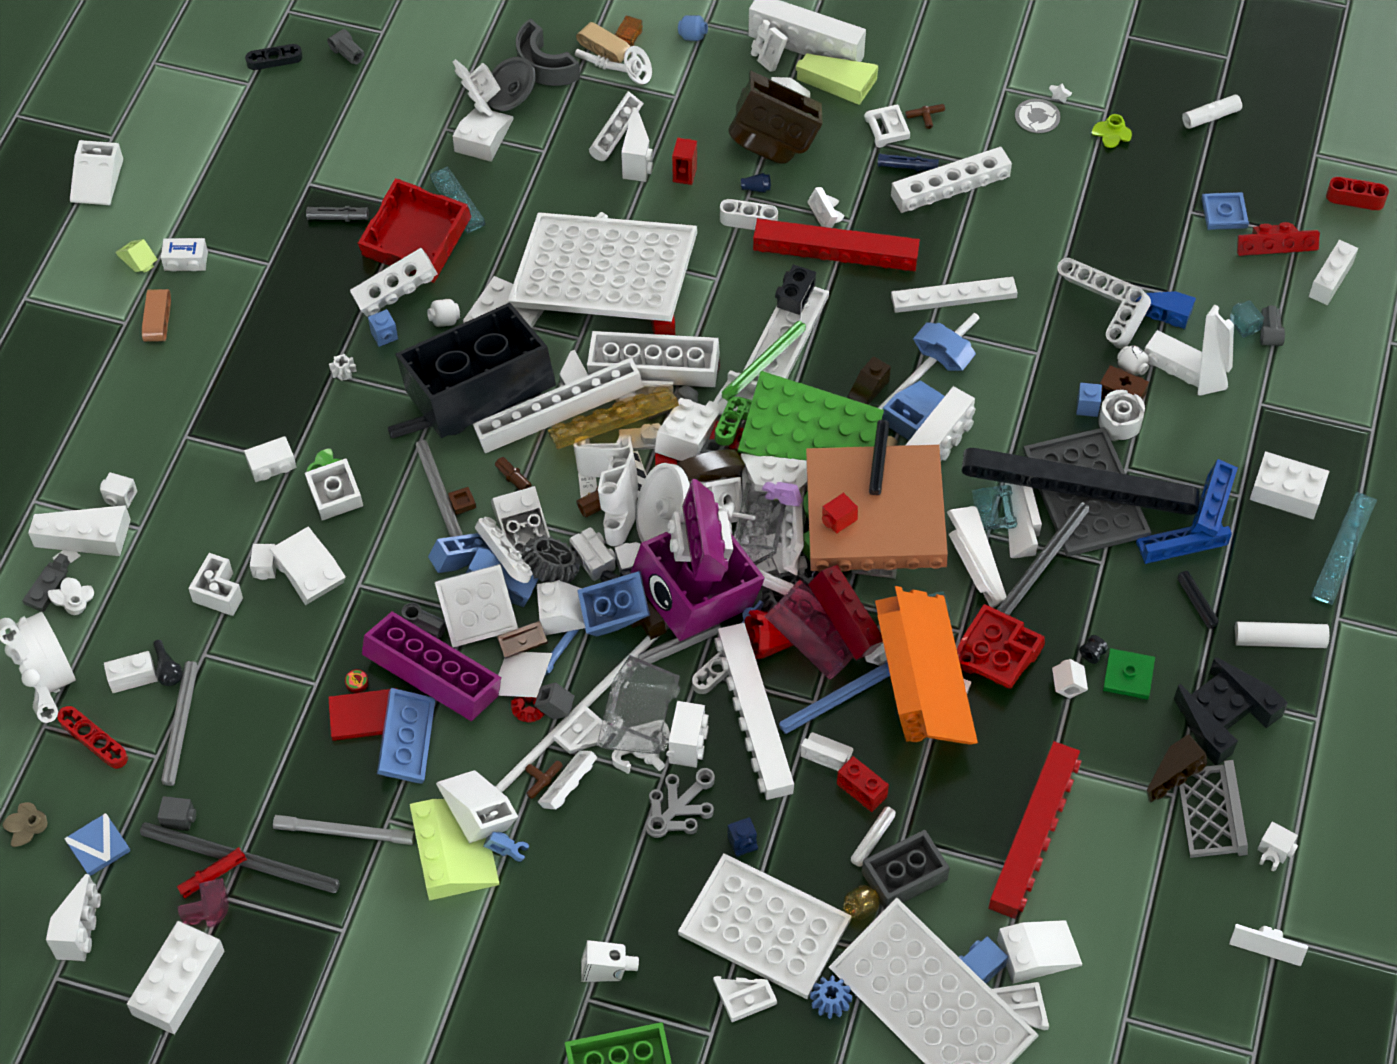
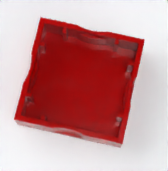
M395 178L382 200L379 211L370 221L358 242L362 256L391 266L422 248L438 273L431 281L435 283L471 219L468 204L443 195L430 193L419 186ZM417 270L411 271L410 274L415 275Z

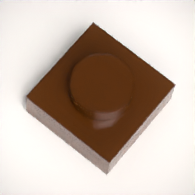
M469 487L448 493V498L456 515L476 508V503Z

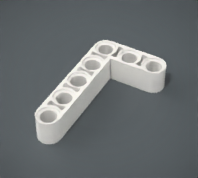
M1062 259L1058 263L1057 269L1067 281L1121 304L1107 328L1106 337L1117 348L1121 349L1128 346L1150 307V297L1135 285L1074 259ZM1104 282H1107L1104 287H1101ZM1124 289L1122 294L1118 295L1119 291ZM1142 296L1140 301L1135 302L1138 297ZM1131 315V318L1125 321L1127 316ZM1121 333V336L1115 340L1116 336Z

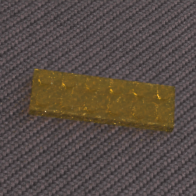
M658 387L647 395L639 394L634 396L633 400L616 402L612 405L613 407L608 409L600 408L593 411L591 415L585 417L583 415L577 416L569 423L555 424L552 426V429L547 431L556 448L560 449L677 407L679 403L677 397L668 387Z

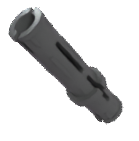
M350 206L340 208L307 207L306 217L307 220H345V222L368 220L369 209L368 207L355 208Z

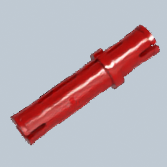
M238 847L204 870L196 871L194 876L177 885V888L183 898L186 899L202 887L204 889L208 887L210 882L246 861L247 858L243 851H241V848Z

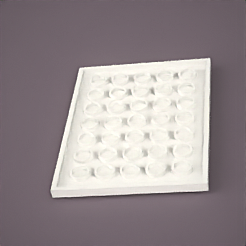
M538 213L508 298V303L510 302L514 307L672 322L698 232L697 226Z

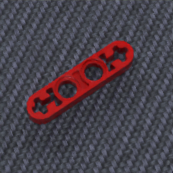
M66 706L59 710L57 719L63 729L110 767L118 769L125 766L128 756L125 749L76 708ZM65 716H69V717L72 716L73 719H74V721H75L76 723L73 724V722H72L71 720H69V719H66V720H65L64 717H65ZM84 726L91 728L90 732L86 735L78 734L80 728ZM100 739L107 741L106 745L102 748L94 747L96 741ZM112 750L115 755H120L121 758L113 759L109 751Z

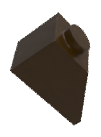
M873 356L861 369L848 394V399L869 405L888 384L891 366Z

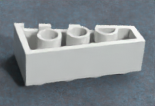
M126 505L34 514L28 533L34 547L120 556L131 519Z

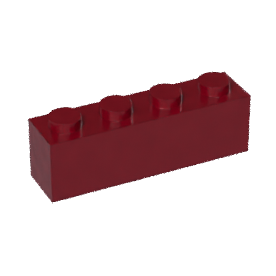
M838 565L822 570L808 584L856 660L872 654L883 644L880 630Z

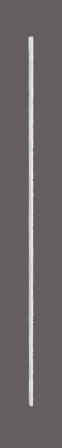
M973 313L955 333L962 337L980 319L979 316ZM929 357L878 408L883 409L895 394L918 381L937 360ZM780 504L740 544L743 550L745 548L748 549L781 516V507L784 504ZM665 622V626H666V630H667V629L669 628V626H668L667 623ZM647 636L570 712L569 716H566L495 787L503 792L525 771L526 766L532 764L554 742L553 735L584 705L589 707L638 658V655L649 648L659 637L650 640Z

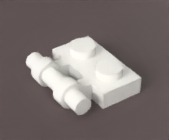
M763 20L762 24L758 27L756 40H753L751 45V55L756 57L759 54L757 61L772 72L777 68L788 38L775 27L769 29L770 22Z

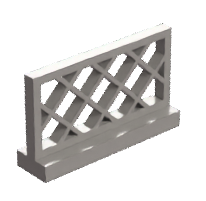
M1227 760L1224 761V765L1207 766L1200 773L1192 774L1191 776L1198 779L1192 788L1185 783L1179 786L1190 858L1238 853V856L1248 855V843L1234 761ZM1220 772L1221 779L1216 785L1206 779L1210 773ZM1202 782L1212 788L1206 797L1196 791ZM1215 792L1224 797V801L1220 806L1209 800ZM1192 794L1202 800L1195 809L1187 804V800ZM1205 804L1215 809L1209 818L1199 812ZM1219 813L1228 818V822L1223 827L1213 822ZM1195 815L1205 821L1199 830L1190 825V821ZM1208 825L1219 831L1213 839L1202 833ZM1224 834L1231 839L1232 846L1222 847L1216 841ZM1198 837L1209 843L1205 849L1194 850L1193 843Z

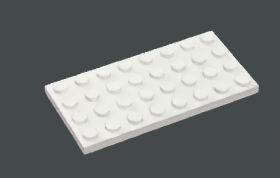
M898 898L829 966L925 1064H1012L1039 1036Z

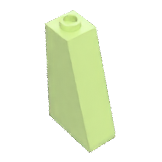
M806 53L804 58L799 60L796 65L797 80L860 105L877 80L878 65Z

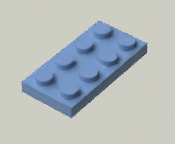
M394 688L390 689L377 774L419 784L424 782L435 706L434 698Z

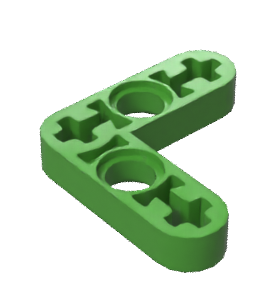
M738 396L728 400L715 430L714 439L716 443L722 446H728L733 443L742 421L747 418L752 400ZM727 419H733V420H735L736 422H735V423H729V422H727L726 420H727Z

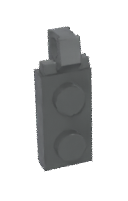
M59 553L54 562H50L44 568L22 600L24 605L42 612L46 610L51 602L48 597V591L60 589L61 582L67 578L68 570L66 568L70 564L68 556Z

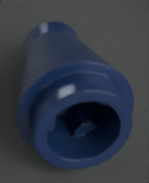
M761 173L741 178V189L766 193V191L771 190L770 175Z

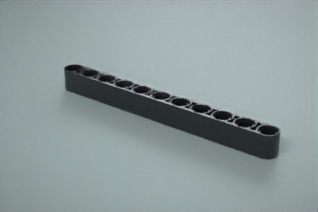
M967 448L963 453L962 473L969 477L1185 515L1196 514L1199 510L1200 491L1197 487L979 448Z

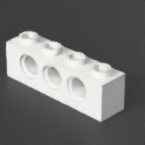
M420 248L352 288L350 292L360 310L366 316L374 315L387 304L395 303L402 295L412 293L417 286L432 281L438 273L425 251ZM417 270L414 276L409 277L411 271ZM394 281H399L397 286L391 287ZM381 291L377 298H373L376 292Z

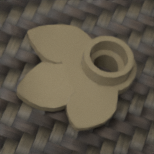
M25 802L19 804L18 813L9 815L4 820L2 826L5 830L13 833L11 846L18 847L30 842L34 834L43 832L48 822L46 815L38 811L34 804Z

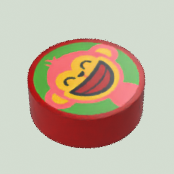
M352 670L345 677L346 687L352 693H361L368 687L367 674L362 670Z

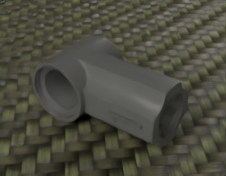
M346 29L340 30L327 39L331 50L336 54L340 53L351 64L357 65L365 56L364 51L353 41Z
M1272 305L1262 308L1261 345L1283 346L1285 329L1281 326L1280 309Z
M408 603L402 608V618L437 639L442 637L447 626L444 619L422 610L417 603Z

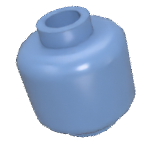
M686 15L678 23V33L686 41H700L703 39L704 34L708 32V24L704 22L703 17L700 15Z

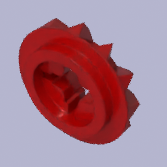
M515 696L511 700L512 713L520 721L535 722L545 714L536 707L528 706L525 708L526 701L529 703L533 701L534 706L537 697Z

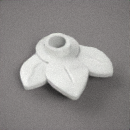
M69 577L61 582V589L48 591V597L51 602L56 606H63L71 615L81 614L85 610L87 602L93 599L94 596L92 586L81 587L76 579Z

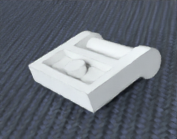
M899 105L870 110L864 114V118L869 123L874 134V142L877 147L881 148L888 143L910 139V131ZM881 118L887 134L882 135L876 119Z

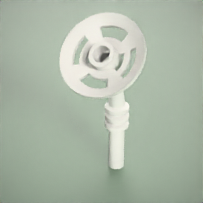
M632 46L626 50L624 64L609 61L608 58L605 60V57L601 58L600 55L595 56L580 49H577L575 52L576 57L594 63L596 67L599 65V68L603 67L604 70L607 68L627 72L629 77L639 85L646 84L651 79V62L645 51L638 46ZM631 52V58H629L627 61V57ZM642 71H643V72H645V75H644L643 79L641 80V79L639 78V75H641V73H642Z

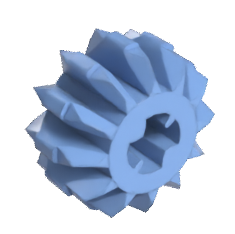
M832 975L830 981L822 977L820 984L815 983L813 985L814 991L810 993V999L814 1000L812 1002L813 1009L819 1008L818 1014L820 1016L826 1012L829 1019L832 1018L833 1013L840 1018L842 1010H849L848 1003L852 1002V995L848 994L850 992L849 985L843 986V979L836 982L835 977ZM827 995H832V998L835 996V999H831V996L827 998Z

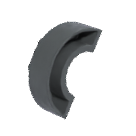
M531 18L520 27L516 36L517 57L525 58L533 65L536 83L559 86L569 85L580 79L579 62L568 52L551 55L540 50L544 46L543 29Z

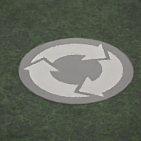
M1029 99L1017 107L1015 118L1023 129L1034 133H1045L1053 130L1059 124L1060 112L1053 103L1047 100Z

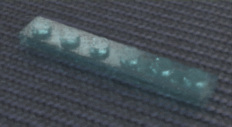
M1359 492L1355 493L1311 597L1333 605L1377 499Z

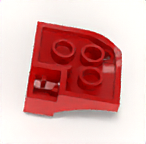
M984 604L957 647L961 670L969 674H980L1011 689L1031 662H1035L1045 646V640L1043 635L1025 628L1024 622ZM965 659L971 660L970 662H964Z

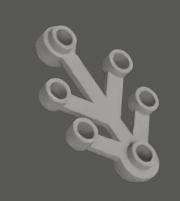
M708 768L700 769L696 773V782L679 799L677 798L679 777L675 774H669L665 778V785L668 788L669 808L661 815L663 793L658 789L650 792L649 801L652 804V816L646 821V832L654 838L663 837L668 831L684 830L687 834L696 833L698 824L695 819L688 818L685 821L670 820L680 815H700L704 819H709L713 816L714 808L710 803L687 805L702 789H708L713 786L715 781L713 771ZM702 779H708L709 782L704 783V782H701V780H702ZM670 780L676 781L675 784H669L668 782ZM658 795L660 799L654 800L652 797ZM708 808L711 811L709 813H704L702 810ZM688 824H693L694 828L689 829L686 826ZM660 825L661 829H654L653 827Z

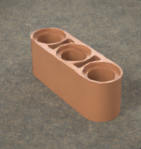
M169 289L147 290L142 323V339L144 342L166 341L171 306Z

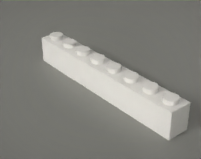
M631 357L474 423L473 426L484 452L488 453L643 388L640 373Z
M745 623L719 628L718 637L715 638V645L717 651H722L723 671L727 670L729 675L726 678L729 691L733 690L735 695L732 698L735 711L739 710L741 715L739 725L741 731H745L747 738H745L747 751H752L753 758H751L753 771H758L760 778L757 779L760 793L764 792L766 800L793 794L794 782Z

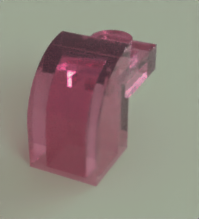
M223 878L199 883L202 901L178 906L182 923L194 925L205 920L208 928L224 919L228 912L229 900Z

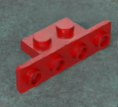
M1282 222L1280 225L1260 224L1257 227H1253L1252 234L1238 236L1237 254L1243 256L1317 251L1319 249L1320 232L1318 230L1298 231L1289 222Z

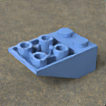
M920 380L898 392L883 407L882 420H887L889 428L910 440L945 396Z

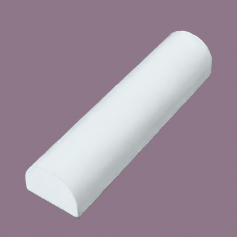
M629 91L625 94L589 148L591 156L599 161H605L627 130L633 107H637L639 111L644 104Z
M1236 622L1234 626L1236 646L1327 648L1329 644L1328 624Z

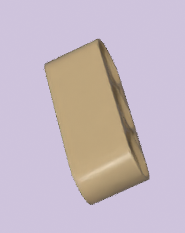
M593 22L586 25L576 35L580 45L596 55H600L601 58L605 57V60L608 58L612 62L621 63L624 60L626 50L630 47L626 41Z

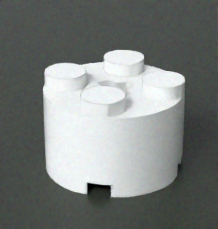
M1115 390L1105 397L1098 422L1100 428H1106L1110 440L1130 439L1140 432L1145 411L1143 400L1136 394H1129L1126 390Z

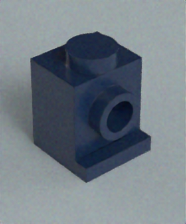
M750 817L728 825V840L736 857L758 850L757 832Z

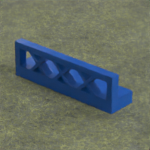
M1217 459L1207 475L1199 501V510L1194 516L1189 535L1203 531L1214 537L1216 536L1238 467Z
M1222 523L1215 537L1201 531L1187 535L1191 527L1139 538L1136 540L1144 563L1147 564L1226 546L1229 544L1232 532L1229 526L1223 527Z

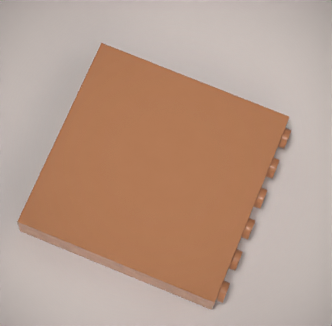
M939 445L887 446L881 494L878 496L869 493L874 446L806 449L811 571L821 572L835 565H838L841 571L893 570L899 568L938 569L947 567L948 553ZM844 492L858 506V520L836 534L831 528H827L822 521V506Z

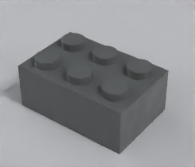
M926 830L863 860L862 874L884 909L896 898L903 903L947 881L950 867Z

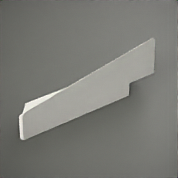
M1214 305L1206 316L1198 395L1226 390L1228 388L1226 372L1229 373L1233 367L1234 324L1230 319L1224 320L1218 314L1219 307L1217 305Z
M1005 483L1010 557L1036 556L1038 546L1036 536L1040 535L1042 523L1033 489L1031 487Z
M805 488L804 491L801 493L802 499H804L805 496ZM803 501L799 507L793 505H783L781 507L783 569L794 575H798L801 551L804 546L803 534L806 515L803 509Z
M970 506L947 511L956 530L949 533V536L980 593L983 592L990 607L998 606L1004 601L1006 594L977 507Z

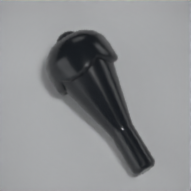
M155 640L153 645L157 653L156 677L164 686L176 685L182 679V668L180 664L174 662L168 655L162 641Z

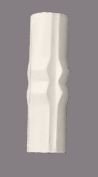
M1235 94L1183 113V123L1186 128L1190 129L1240 111L1242 109V102L1240 97Z

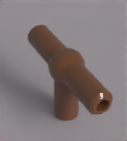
M945 105L922 106L919 109L906 111L905 115L907 119L923 116L925 127L930 129L933 127L930 114L945 111Z
M555 761L545 773L534 765L528 764L525 769L526 772L538 781L526 792L527 796L530 799H534L545 786L551 783V779L561 770L563 764L560 761Z

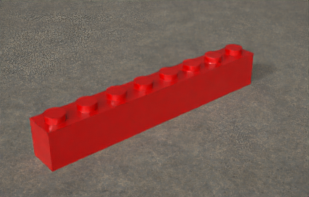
M757 218L753 237V250L916 271L920 239Z
M1053 741L991 896L988 909L1016 919L1018 911L1023 913L1028 900L1024 896L1026 891H1032L1036 880L1032 878L1034 871L1039 872L1043 862V858H1040L1042 851L1047 852L1051 842V838H1048L1050 831L1055 832L1059 819L1055 817L1057 812L1062 813L1067 799L1063 798L1065 792L1070 793L1074 780L1071 779L1072 774H1077L1082 761L1078 760L1080 750Z

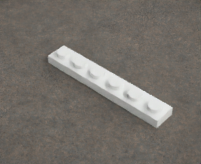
M1005 277L892 291L891 299L894 311L898 313L1017 298L1018 292L1014 278Z

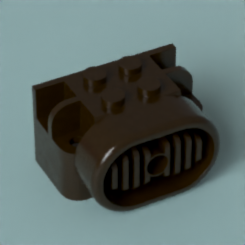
M750 70L749 82L741 91V96L736 104V115L728 131L731 138L746 150L770 161L786 164L796 153L806 152L823 124L822 103Z

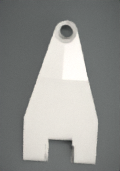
M619 435L617 443L590 444L589 436H577L573 444L577 470L583 476L600 477L598 493L601 509L605 511L603 525L606 543L610 546H619L625 542L636 519L638 479L632 448L631 435Z

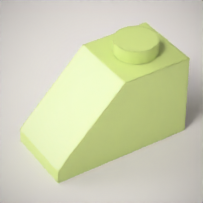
M144 239L131 241L116 251V254L135 272L143 271L145 273L154 267L153 263L158 260Z

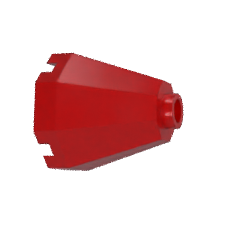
M750 610L748 614L751 616H746L744 620L755 659L765 658L793 646L801 637V628L797 625V622L761 610Z

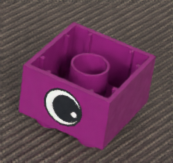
M665 532L642 542L630 574L638 571L641 572L645 595L679 641L743 613L746 608H752L765 577L732 534L733 551L728 561V571L724 572L721 581H694L691 562L675 561L674 552L670 551L671 533Z

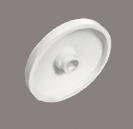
M661 463L655 466L645 478L639 492L636 507V526L641 542L667 532V522L671 520L673 512H679L680 519H684L682 505L690 485L681 467L674 464Z

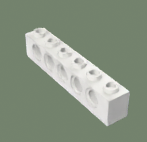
M998 147L893 182L891 197L901 213L912 211L918 207L950 198L953 195L968 192L971 189L986 186L998 180H1004L1010 177L1012 163L1003 148Z

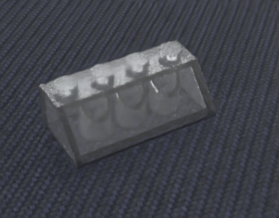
M746 482L739 513L755 516V520L738 518L734 538L753 563L758 565L777 553L786 505L781 504L776 498L774 500L766 499L767 492L754 491L752 484Z

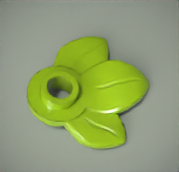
M1118 114L1110 115L1106 121L1098 122L1092 129V135L1102 137V142L1107 148L1116 147L1120 140L1130 142L1132 137L1131 130L1125 126L1123 117Z

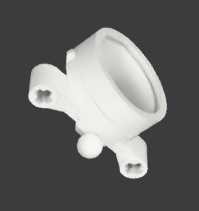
M42 611L29 618L23 616L16 624L10 618L0 619V640L6 644V655L12 658L14 664L20 665L19 670L22 674L23 684L35 688L33 701L35 714L44 723L52 722L56 719L58 710L50 693H57L60 691L59 688L76 681L52 628ZM10 628V633L6 634L5 630ZM44 707H47L48 710L45 711V712H43L42 709H43Z

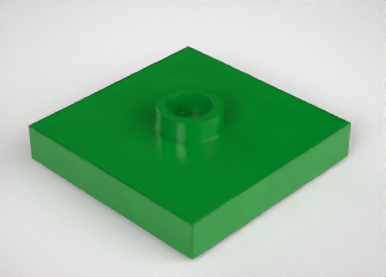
M1110 648L1103 691L1149 699L1155 657Z

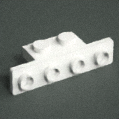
M455 59L453 61L456 67L454 71L463 79L461 83L469 90V97L476 102L474 106L480 113L485 112L491 116L493 113L487 102L501 89L489 68L482 63L470 74L468 69Z

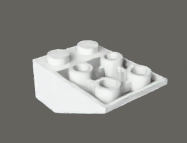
M79 140L74 158L70 202L99 205L111 204L123 162L119 143Z
M535 486L492 498L491 504L499 529L505 533V537L519 554H522V549L530 538L535 536L541 537L542 535L550 538Z
M475 770L436 783L469 843L487 838L493 831H507L518 818L507 796Z
M89 874L84 875L50 918L46 941L56 960L85 961L87 953L91 951L92 940L90 935L91 930H95L96 916L94 915L96 908L100 907L101 895L97 892L96 884L93 883Z

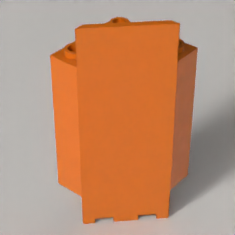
M895 586L897 596L876 600L875 603L898 714L906 742H919L928 737L969 745L977 744L978 741L945 597L938 594L934 597H929L927 592L913 589L910 593L904 592L902 587Z

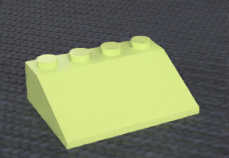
M430 799L410 804L429 900L500 885L493 852L483 847L486 838L469 843L445 799Z

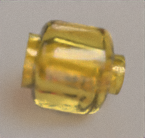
M860 885L845 895L844 911L851 915L852 919L858 921L865 920L878 910L879 896L869 886Z

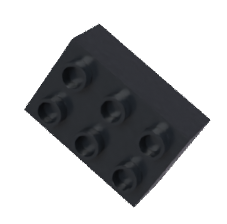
M510 302L395 354L406 393L441 438L460 434L467 426L504 411V409L521 401L540 396L543 391L556 386L547 345Z

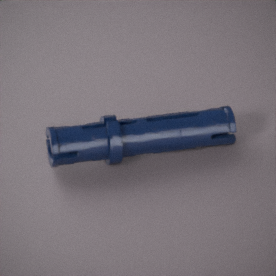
M880 153L878 156V166L914 169L920 172V170L929 171L938 168L939 159L921 158V156L906 157Z

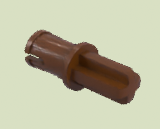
M505 457L497 459L495 466L506 476L508 482H512L519 490L532 486L531 482L520 473V469L515 468Z

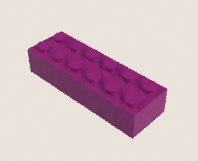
M393 611L364 635L362 655L470 721L474 720L499 696L502 677Z

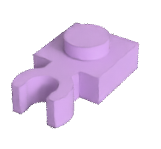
M766 482L762 487L763 491H768L765 496L766 499L774 500L776 498L781 504L798 507L803 501L798 486L795 484L777 482L775 485L771 482Z

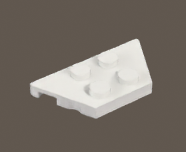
M741 453V459L746 464V474L751 480L754 491L768 492L762 490L766 482H771L775 485L777 482L795 484L798 486L800 494L807 486V463L805 460Z

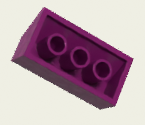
M692 479L682 508L694 581H721L724 572L728 571V560L724 558L725 541L721 539L720 535L722 524L721 521H718L717 517L719 506L715 502L713 492L697 479Z

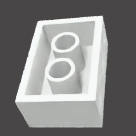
M680 398L657 432L655 453L680 461L699 455L707 439L710 438L716 421H719L720 410L695 403L689 399Z
M1265 451L1250 500L1314 520L1329 471Z

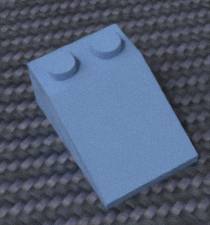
M639 571L577 590L587 634L601 636L611 633L650 615L641 572Z

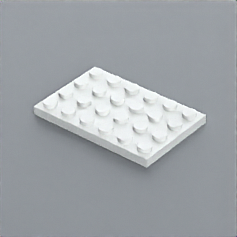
M723 854L678 930V935L808 999L813 990V985L817 983L852 916L731 856Z

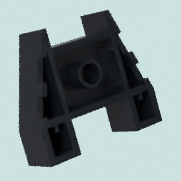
M1216 657L1210 669V673L1214 678L1192 694L1179 684L1174 700L1180 712H1183L1188 722L1187 726L1197 739V744L1214 765H1219L1234 753L1238 742L1228 731L1230 727L1251 713L1265 728H1268L1283 716L1288 702L1271 686Z

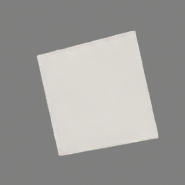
M521 652L512 657L504 658L498 674L502 677L499 696L537 697L552 653Z

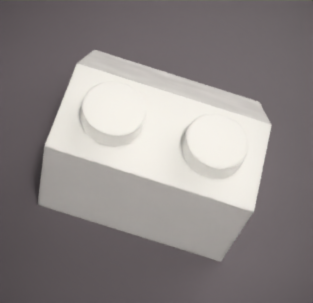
M560 580L537 584L539 619L545 635L585 628L577 591L582 588Z

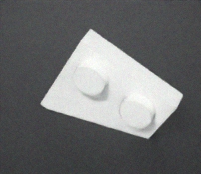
M584 705L553 735V740L571 754L614 740L617 737V733Z
M721 976L713 978V982L731 1022L777 1005V999L767 979L748 980L747 978L736 977V980L721 979Z
M1039 982L992 989L1029 1026L1048 1030L1049 1023Z

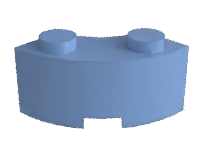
M926 322L913 338L922 355L936 359L947 371H963L976 355L971 347V343L967 339L962 338L941 323Z

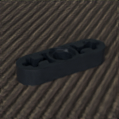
M289 44L250 51L246 54L245 60L249 69L259 70L298 63L302 60L303 56L299 45ZM271 55L279 56L277 59L269 58Z

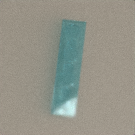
M448 166L430 174L432 182L441 195L468 204L471 219L465 228L467 233L485 226L484 218Z

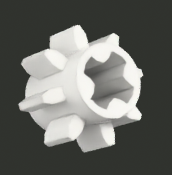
M345 354L337 357L334 356V363H329L332 377H337L341 381L351 379L352 372L357 371L353 357L348 358Z

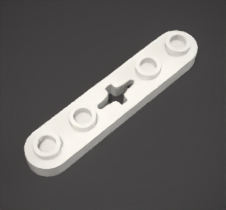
M490 517L479 518L475 529L509 575L517 581L528 583L533 573L530 570V566L522 559L521 554L514 549L505 537V533L496 525L495 520Z

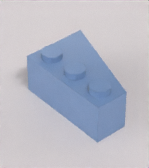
M479 547L466 573L501 563L491 550ZM501 564L511 603L524 607L538 578L534 579L532 575L528 583L517 581L509 575Z

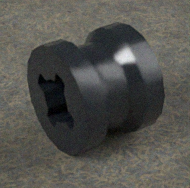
M1091 635L1087 639V644H1083L1079 651L1085 660L1096 664L1100 660V656L1108 651V645L1099 636Z

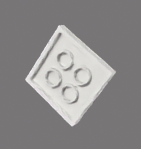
M494 276L464 318L463 323L507 304L513 284ZM514 307L531 328L544 311Z
M501 564L435 581L452 647L518 629Z

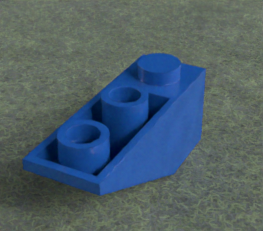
M1176 291L1146 293L1151 299V304L1145 316L1175 327L1186 328L1196 298ZM1142 296L1138 297L1135 302L1140 301Z

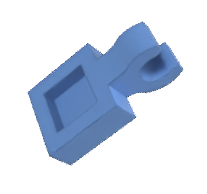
M493 831L486 838L483 847L502 856L507 854L514 860L521 862L525 856L519 854L518 849L526 851L529 845L525 842L514 844L515 841L509 839L508 835Z

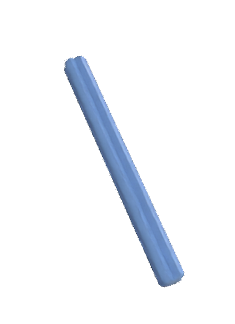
M888 662L780 721V729L783 733L787 734L889 677Z

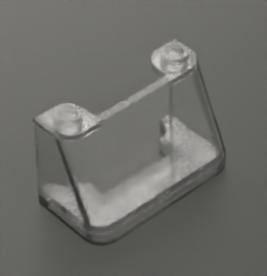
M630 655L612 682L597 746L609 750L648 754L664 752L669 739L666 738L667 734L663 732L668 704L672 698L676 699L680 692V686H678L680 676Z

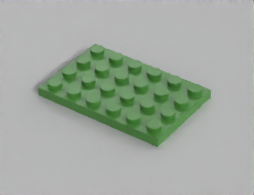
M761 371L737 452L755 456H773L806 461L807 448L873 447L875 444L877 422L882 420L884 410Z

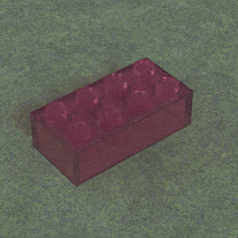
M801 580L764 616L830 680L854 657L813 592Z

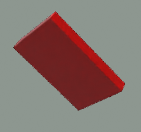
M390 689L328 697L332 741L382 735Z

